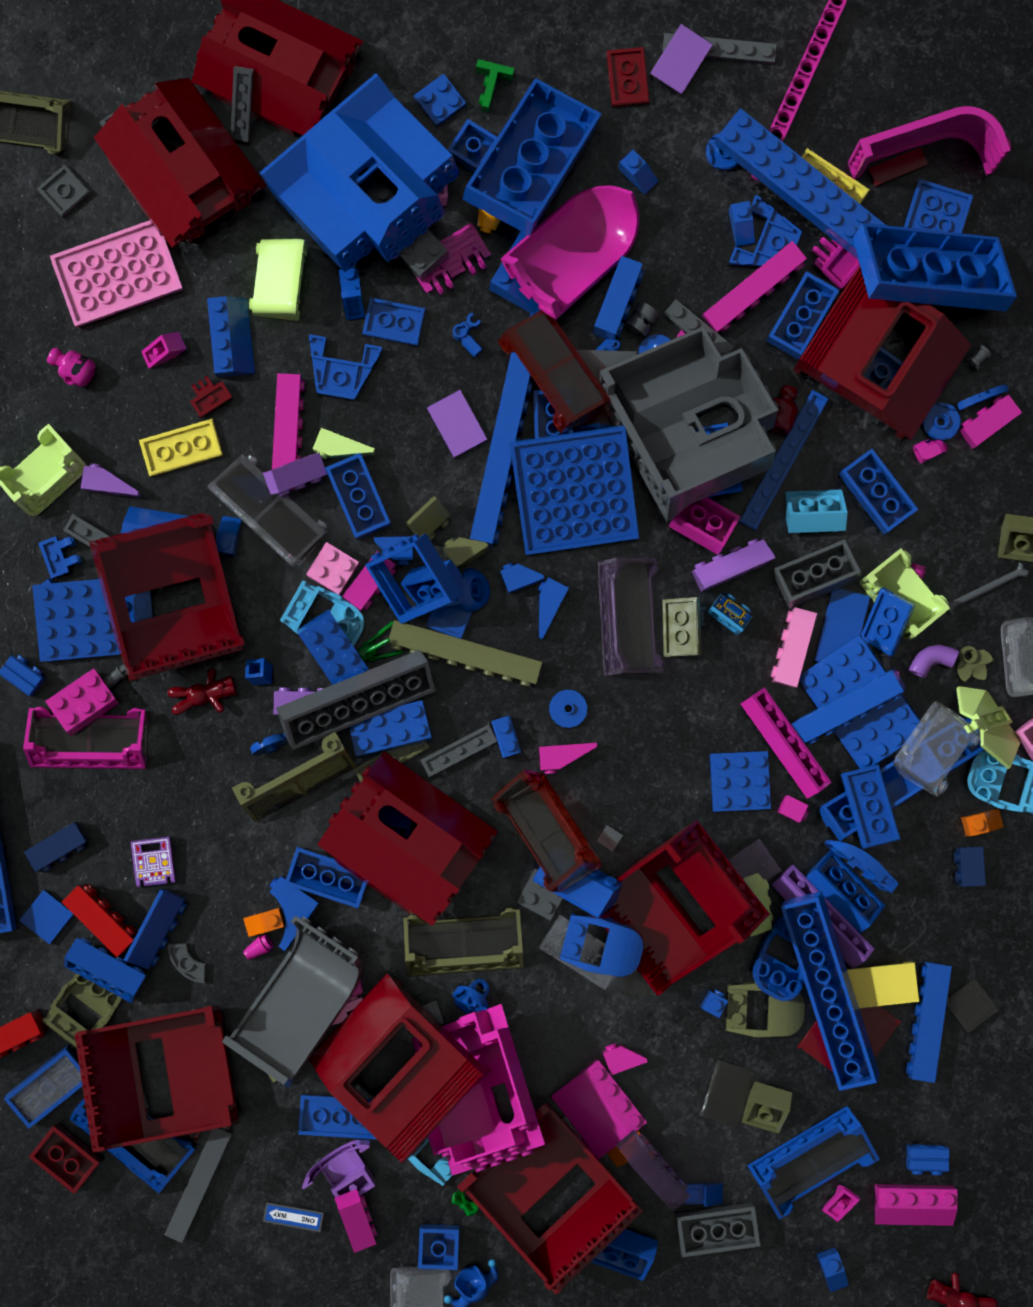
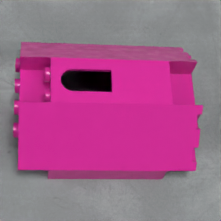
M502 1004L487 1010L470 1013L460 1017L458 1021L442 1026L483 1066L487 1065L491 1071L477 1086L470 1090L428 1136L433 1155L442 1154V1157H447L453 1176L475 1169L476 1172L487 1169V1164H491V1167L502 1164V1160L505 1158L507 1162L517 1159V1154L520 1153L522 1157L534 1153L533 1149L545 1145ZM413 1037L411 1040L415 1053H417L423 1044L416 1037ZM503 1083L506 1085L514 1111V1119L511 1123L502 1121L492 1091V1087Z

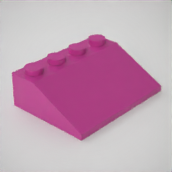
M596 1059L550 1096L599 1158L629 1138L647 1123L604 1066Z

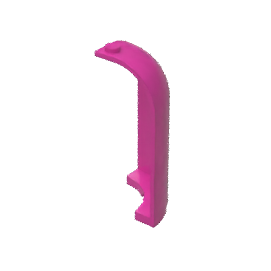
M597 186L581 191L568 199L537 226L530 236L527 235L505 254L501 261L510 278H515L521 286L519 290L528 300L532 298L539 304L538 308L541 311L557 319L619 263L621 256L625 257L629 253L637 237L639 210L634 193L616 186Z

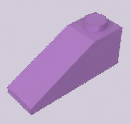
M91 463L90 466H84L81 483L82 490L141 498L140 492L104 468H101V465Z

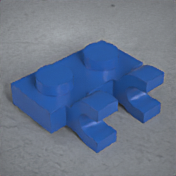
M55 536L38 543L51 579L71 573L70 566L83 563L80 555L77 556V554L65 558L63 549L75 546L74 538L67 537L59 541V538Z

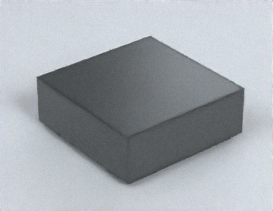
M606 825L596 841L613 852L623 835Z

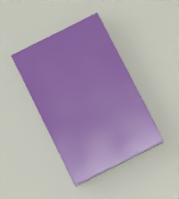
M681 24L650 74L682 94L713 44Z
M461 390L427 407L454 458L487 441Z

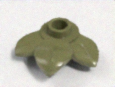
M972 646L963 647L959 652L958 675L964 682L970 676L979 680H985L987 676L985 664L993 661L992 656L986 650H976ZM967 652L971 654L970 659H966L965 654Z

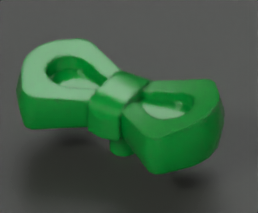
M459 1190L452 1195V1203L464 1209L467 1216H473L477 1213L478 1206L474 1202H469L465 1198L464 1192Z

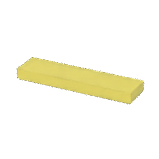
M808 148L801 156L859 204L868 194L870 189Z

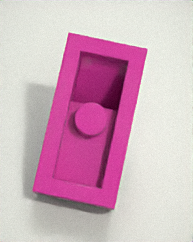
M838 1185L835 1195L824 1205L822 1211L839 1222L860 1201V1197L845 1186Z

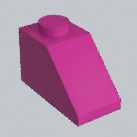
M174 332L159 336L141 352L148 368H153L177 357L186 350V346L180 333Z
M610 1044L603 1051L611 1075L648 1062L644 1055L621 1044Z

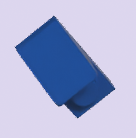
M684 1183V1204H704L705 1207L723 1204V1183Z

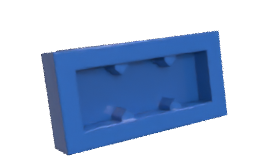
M351 268L346 272L339 270L341 296L346 320L365 318L358 268Z

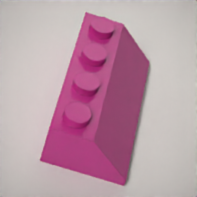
M875 1184V1224L954 1225L957 1213V1189L954 1186Z

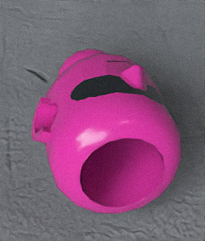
M53 348L47 357V362L50 365L59 367V376L69 385L74 384L78 387H85L95 372V363L73 350L64 355L60 349Z

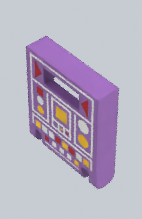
M170 836L131 841L136 887H141V880H143L144 886L168 884V876H170L171 883H176ZM160 843L161 850L143 852V844Z

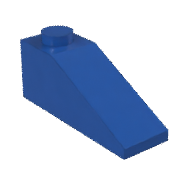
M549 577L547 581L543 580L538 588L540 591V640H543L569 589Z

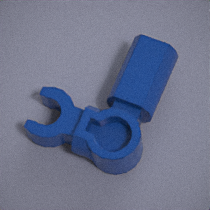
M470 313L465 322L454 326L452 334L455 340L462 341L461 344L475 358L483 351V348L468 333L471 332V329L479 327L481 321L478 320L476 323H472L470 320L474 317V313Z

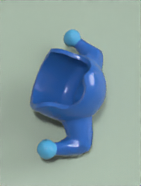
M489 1260L490 1272L488 1274H484L476 1266H469L462 1270L454 1282V1286L461 1297L453 1299L450 1295H447L444 1298L445 1303L451 1304L454 1307H468L472 1302L482 1301L487 1296L489 1288L499 1278L496 1260Z

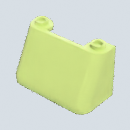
M261 239V242L257 243L256 254H259L254 296L253 299L250 298L249 310H252L254 316L299 321L300 311L298 309L303 264L305 263L304 256H307L308 250L306 240Z
M49 424L38 434V440L41 445L16 468L12 469L10 466L0 467V486L29 516H36L46 509L83 475V468L87 466Z
M900 548L861 579L859 583L874 603L880 589L885 587L916 605L902 636L904 639L910 640L949 610L950 607L944 596L933 595L910 567V560L912 559L910 554Z

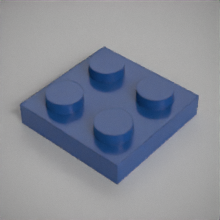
M442 74L414 95V99L436 127L466 106V102L445 74Z

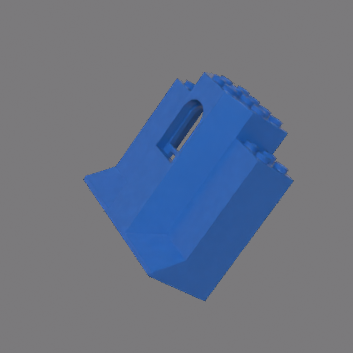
M376 73L260 172L277 202L344 272L353 268L373 248L387 262L395 259L405 247L410 246L420 234H424L434 222L439 221L443 217L445 211L437 194L460 174L452 154L393 96ZM367 167L369 170L360 176L359 173ZM378 168L398 188L396 195L388 202L382 204L375 203L359 187V184Z

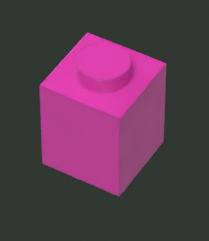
M785 795L777 813L800 823L801 820L805 821L809 810H807L809 805Z

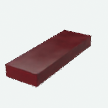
M920 147L868 169L874 186L877 187L926 167L928 163Z

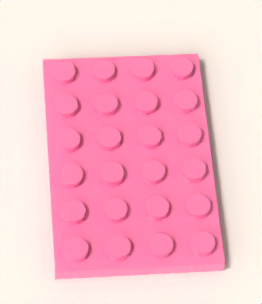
M150 221L50 256L76 328L183 290L165 237L159 235Z

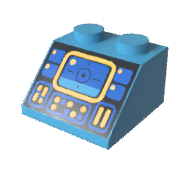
M721 593L707 613L733 633L739 635L753 616L750 614L751 610L743 604L740 606L734 602L736 599L729 593Z

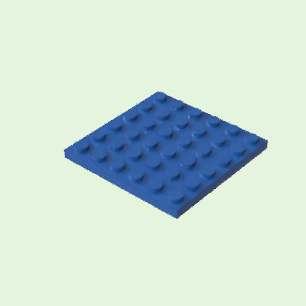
M625 426L510 442L526 555L639 539Z

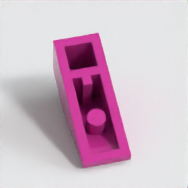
M597 743L539 747L540 769L545 770V774L556 773V769H561L596 748Z

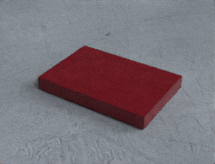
M644 47L607 50L612 107L649 104Z

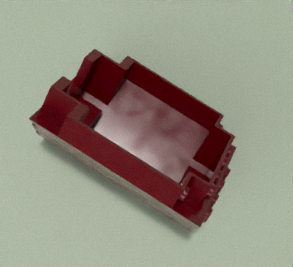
M279 0L220 1L223 9L220 14L216 15L212 31L209 30L207 35L202 37L191 82L211 91L214 98L232 106L234 67L254 69L251 116L294 137L296 133L304 135L331 112L330 107L344 79L349 80L356 66L355 57L363 40ZM247 27L253 28L276 39L277 42L270 56L242 44L239 41L241 30Z
M189 78L154 83L156 89L154 92L146 93L140 101L130 103L126 108L121 104L94 137L107 156L108 163L159 235H163L171 247L185 239L188 243H191L205 234L204 227L231 209H234L236 213L252 203L251 196L267 187ZM162 117L167 118L185 142L184 145L171 153L168 152L152 129V123Z
M384 751L372 767L368 765L362 774L364 779L361 783L358 781L351 789L353 792L351 797H345L339 807L342 808L340 812L332 815L328 821L331 825L317 845L335 857L336 863L408 914L412 915L414 913L433 926L453 897L458 893L477 862L482 858L498 831ZM392 806L418 824L407 840L380 821L378 813L382 807Z

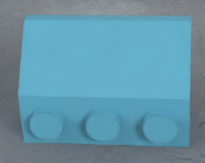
M842 490L785 492L788 533L846 531L848 512Z

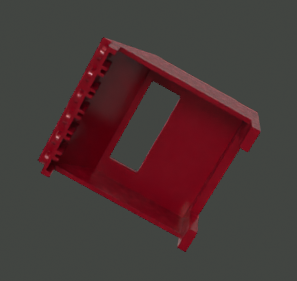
M859 266L792 371L797 374L803 371L898 431L895 435L900 439L906 436L912 440L971 347V343L942 312L929 304L869 299L862 270ZM905 313L923 324L925 329L888 388L883 389L864 377V373L901 315Z
M199 513L89 542L114 637L130 681L243 650L242 645L245 644L243 637L238 632L211 526L213 524L211 515ZM195 578L200 579L205 603L131 622L125 597Z
M695 820L616 878L617 881L623 884L617 902L601 917H608L619 923L629 925L640 933L643 939V952L637 970L656 995L659 996L671 984L736 942L740 944L745 941L770 913L698 820ZM669 865L716 926L703 934L656 872Z
M387 973L308 1060L329 1092L397 1160L403 1163L418 1151L425 1143L424 1140L470 1090L489 1074L491 1069L487 1065L483 1066L412 998L400 986L402 982L399 979L392 978ZM404 1026L423 1046L371 1102H368L351 1085V1082Z
M208 1006L201 1009L74 1033L93 1152L239 1124L227 1045L222 1043L225 1033L220 1006ZM162 1038L174 1115L148 1120L136 1043Z
M545 1103L535 1112L545 1145L533 1149L534 1153L523 1157L521 1153L517 1154V1159L508 1162L505 1158L502 1160V1164L491 1167V1164H487V1169L472 1172L457 1187L461 1192H466L545 1282L544 1286L548 1290L551 1289L557 1295L644 1211L612 1171L550 1103ZM578 1164L595 1182V1185L541 1237H537L522 1220V1215Z

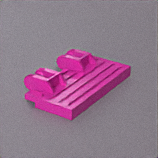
M472 223L440 241L448 250L449 257L422 282L418 278L417 280L426 294L433 290L430 284L432 282L441 295L444 291L437 278L442 276L446 285L451 289L454 285L447 272L451 278H454L466 271L462 265L465 263L472 276L476 274V270L469 259L475 257L480 268H487L480 253L484 259L491 256V253Z
M822 237L819 241L830 254L826 255L819 247L814 246L812 251L818 258L813 264L839 289H842L860 266L859 260L834 240L832 242L837 248L826 238Z

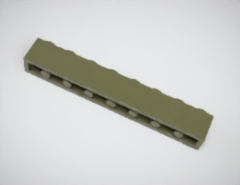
M396 620L393 622L389 636L390 642L388 643L391 644L393 649L402 651L403 648L410 650L409 653L420 650L423 654L428 655V659L439 661L441 658L447 660L446 664L458 666L459 663L466 665L465 669L476 672V669L484 671L483 674L492 677L495 674L501 675L503 680L513 682V679L521 681L520 685L531 687L532 684L536 685L542 665L541 661L410 624H401Z

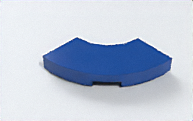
M1005 384L969 397L957 404L959 410L967 409L981 402L993 399L1009 391L1008 386Z

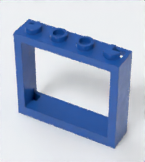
M426 533L419 537L415 534L407 539L408 542L402 540L394 546L395 548L390 546L383 550L382 554L380 552L375 553L371 556L372 560L365 564L401 624L449 604L462 594ZM415 547L443 594L411 607L384 561Z

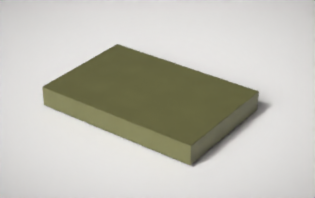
M700 598L662 600L664 657L701 655Z

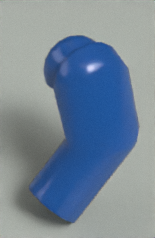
M606 339L596 350L618 351L621 348V342L618 339Z

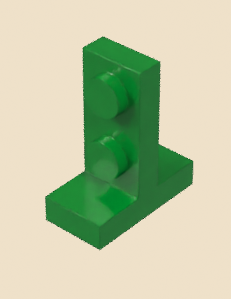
M478 59L476 73L488 75L485 76L483 87H486L485 94L481 93L479 105H481L482 112L489 113L498 78L513 82L514 68Z

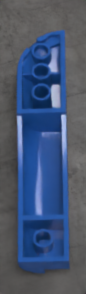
M962 719L952 723L880 769L892 810L985 751L981 747L980 731L977 729L967 733L964 726L971 724L972 719ZM846 791L821 806V817L826 827L831 828L839 842L857 832Z

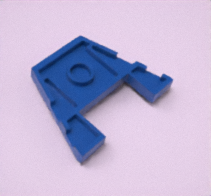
M755 195L751 211L752 214L767 219L754 253L735 247L728 264L761 267L791 241L797 246L802 231L784 216L779 215L773 207L762 201L761 197Z
M309 334L317 394L355 401L383 348L365 344L362 363L323 357L327 338Z

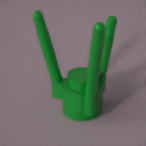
M393 621L368 641L362 643V647L358 648L365 662L370 660L372 663L378 659L403 653V650L376 655L378 654L376 649L390 642V639L388 638L376 645L372 643L393 626Z

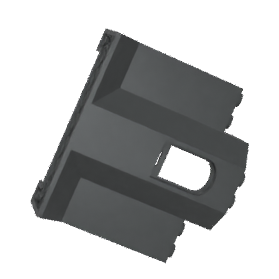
M704 326L600 371L598 398L612 424L615 427L625 426L628 453L666 522L671 521L688 505L771 469L776 452V446L773 441L768 439L767 431L775 427L779 411L777 402L775 400L772 401L768 387L765 384L763 385L758 370L754 369L751 365L750 356L745 354L742 348L722 356L720 349L713 344L711 333L707 332ZM720 405H728L735 409L738 413V421L709 435L706 434L697 418L698 415ZM692 424H696L699 429L698 432L694 430Z

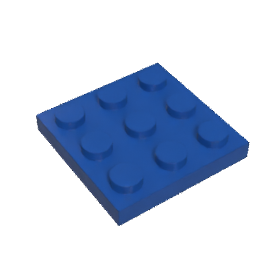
M919 179L904 227L962 233L973 195Z
M768 751L710 754L713 812L771 809Z

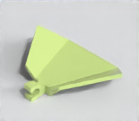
M957 687L960 714L973 720L971 724L964 726L967 733H971L978 729L980 731L981 747L1007 769L1011 768L1020 745V740L1010 726L1013 721L1003 706L998 707L986 690Z

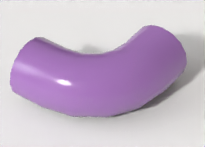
M943 645L928 646L916 655L911 663L909 672L919 677L927 678L931 667L935 664H943L952 668L959 650Z

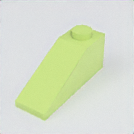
M321 428L313 447L314 452H320L321 458L325 460L327 457L331 459L348 458L358 453H361L362 456L375 455L376 452L375 448Z

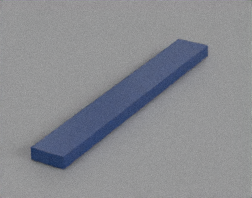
M814 390L811 391L796 418L792 431L787 434L774 457L772 468L767 470L740 518V523L756 531L829 398Z

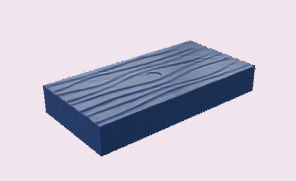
M535 78L466 185L462 200L530 236L596 130L602 113Z
M862 223L853 237L869 299L1007 311L1017 298L999 237Z

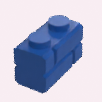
M11 655L0 669V675L25 694L33 697L46 680L42 676L44 672L36 666L33 668L28 666V660L21 655L17 657Z
M510 715L491 721L502 757L506 758L521 753Z
M907 1144L906 1167L909 1171H912V1174L921 1175L924 1174V1171H931L933 1175H943V1172H949V1148L939 1145Z

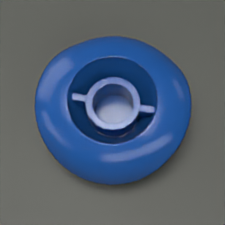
M474 568L465 569L462 576V606L466 611L474 612L481 609L488 602L490 585L487 578L479 570Z

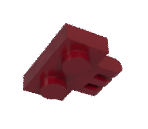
M208 376L204 377L206 383H208L206 386L201 380L198 381L201 389L198 390L195 384L192 385L197 397L190 402L200 418L233 399L222 381L214 386Z

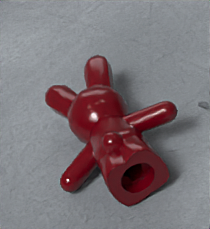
M211 668L208 670L206 686L195 684L189 688H170L167 693L171 698L187 697V699L173 706L172 713L179 715L193 706H202L208 701L212 703L219 713H222L224 706L218 699L238 695L233 677L227 676L214 682L216 671Z
M953 1273L951 1276L952 1287L938 1280H932L926 1297L928 1300L947 1305L946 1307H998V1302L993 1298L976 1297L969 1292H960V1280L957 1273Z

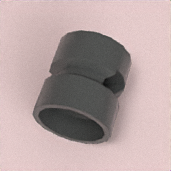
M639 301L633 311L634 315H630L625 326L636 335L646 337L651 329L650 324H654L660 314L650 305Z

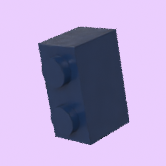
M957 847L956 852H954V862L957 863L958 870L955 871L956 883L961 887L986 886L983 847Z

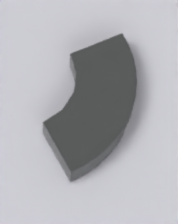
M167 943L168 954L173 966L185 978L198 983H206V963L199 962L192 957L189 952L188 943Z

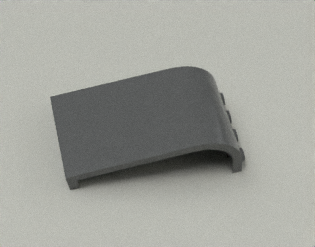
M294 916L291 920V923L296 927V936L287 956L231 1036H225L222 1043L287 1088L290 1087L351 998L363 972V962L358 958L359 953L350 947L348 950L342 947L343 943L335 937L331 940L326 936L328 934L320 927H317V929L310 926L312 922L303 916L301 919Z

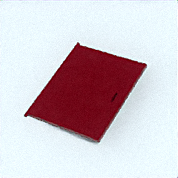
M880 1006L859 1008L874 1057H876L901 1021ZM816 1020L797 1048L803 1049L833 1072Z

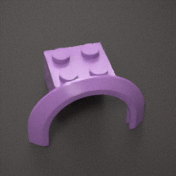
M354 1140L326 1155L308 1171L302 1189L313 1184L314 1178L320 1171L323 1172L332 1186L331 1191L335 1197L356 1189L360 1196L375 1186V1178L356 1150L359 1149V1152L362 1153L370 1147V1141Z

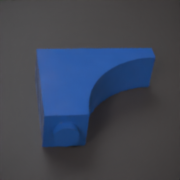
M280 876L279 879L275 877L269 887L272 888L270 893L278 900L285 915V933L278 947L286 951L296 936V927L291 923L293 917L297 916L301 919L303 916L309 919L320 902L304 890L285 885L286 878Z

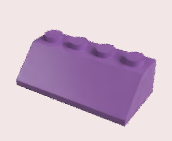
M758 538L747 543V547L742 549L740 546L730 550L731 554L723 556V553L713 557V561L708 564L703 561L695 565L696 569L692 573L700 591L704 592L772 562L775 556L764 539L758 541Z

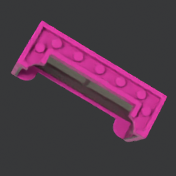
M29 708L23 750L30 767L146 769V712L139 708H133L127 712V716L102 715L73 736H70L56 716L50 715V712L45 708Z

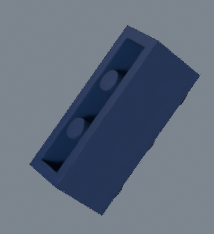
M73 822L24 851V854L35 872L42 871L44 873L53 868L51 864L56 861L61 863L68 859V854L75 851L78 853L85 849V844L89 840L79 823Z

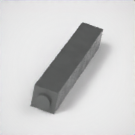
M230 1126L212 1129L164 1234L165 1236L181 1243L185 1240L234 1131L230 1130Z

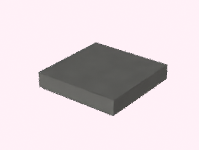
M65 164L37 188L40 194L62 218L91 194Z

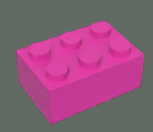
M706 497L688 505L672 519L668 527L719 555L741 516Z
M94 668L45 701L70 736H73L119 704Z

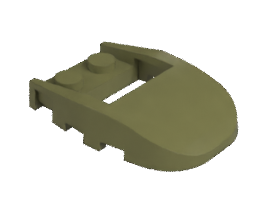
M75 974L74 978L67 984L65 983L61 988L60 993L50 1006L51 1009L46 1018H43L42 1023L77 1049L74 1033L87 1029L59 1009L70 994L101 1016L91 1030L104 1027L117 1008L121 998L84 977Z
M744 982L739 985L728 984L726 1031L759 1038H772L793 1035L801 1028L804 1021L805 1006L800 992L789 1001H780L769 996L767 1030L746 1029L748 990H761L755 982Z

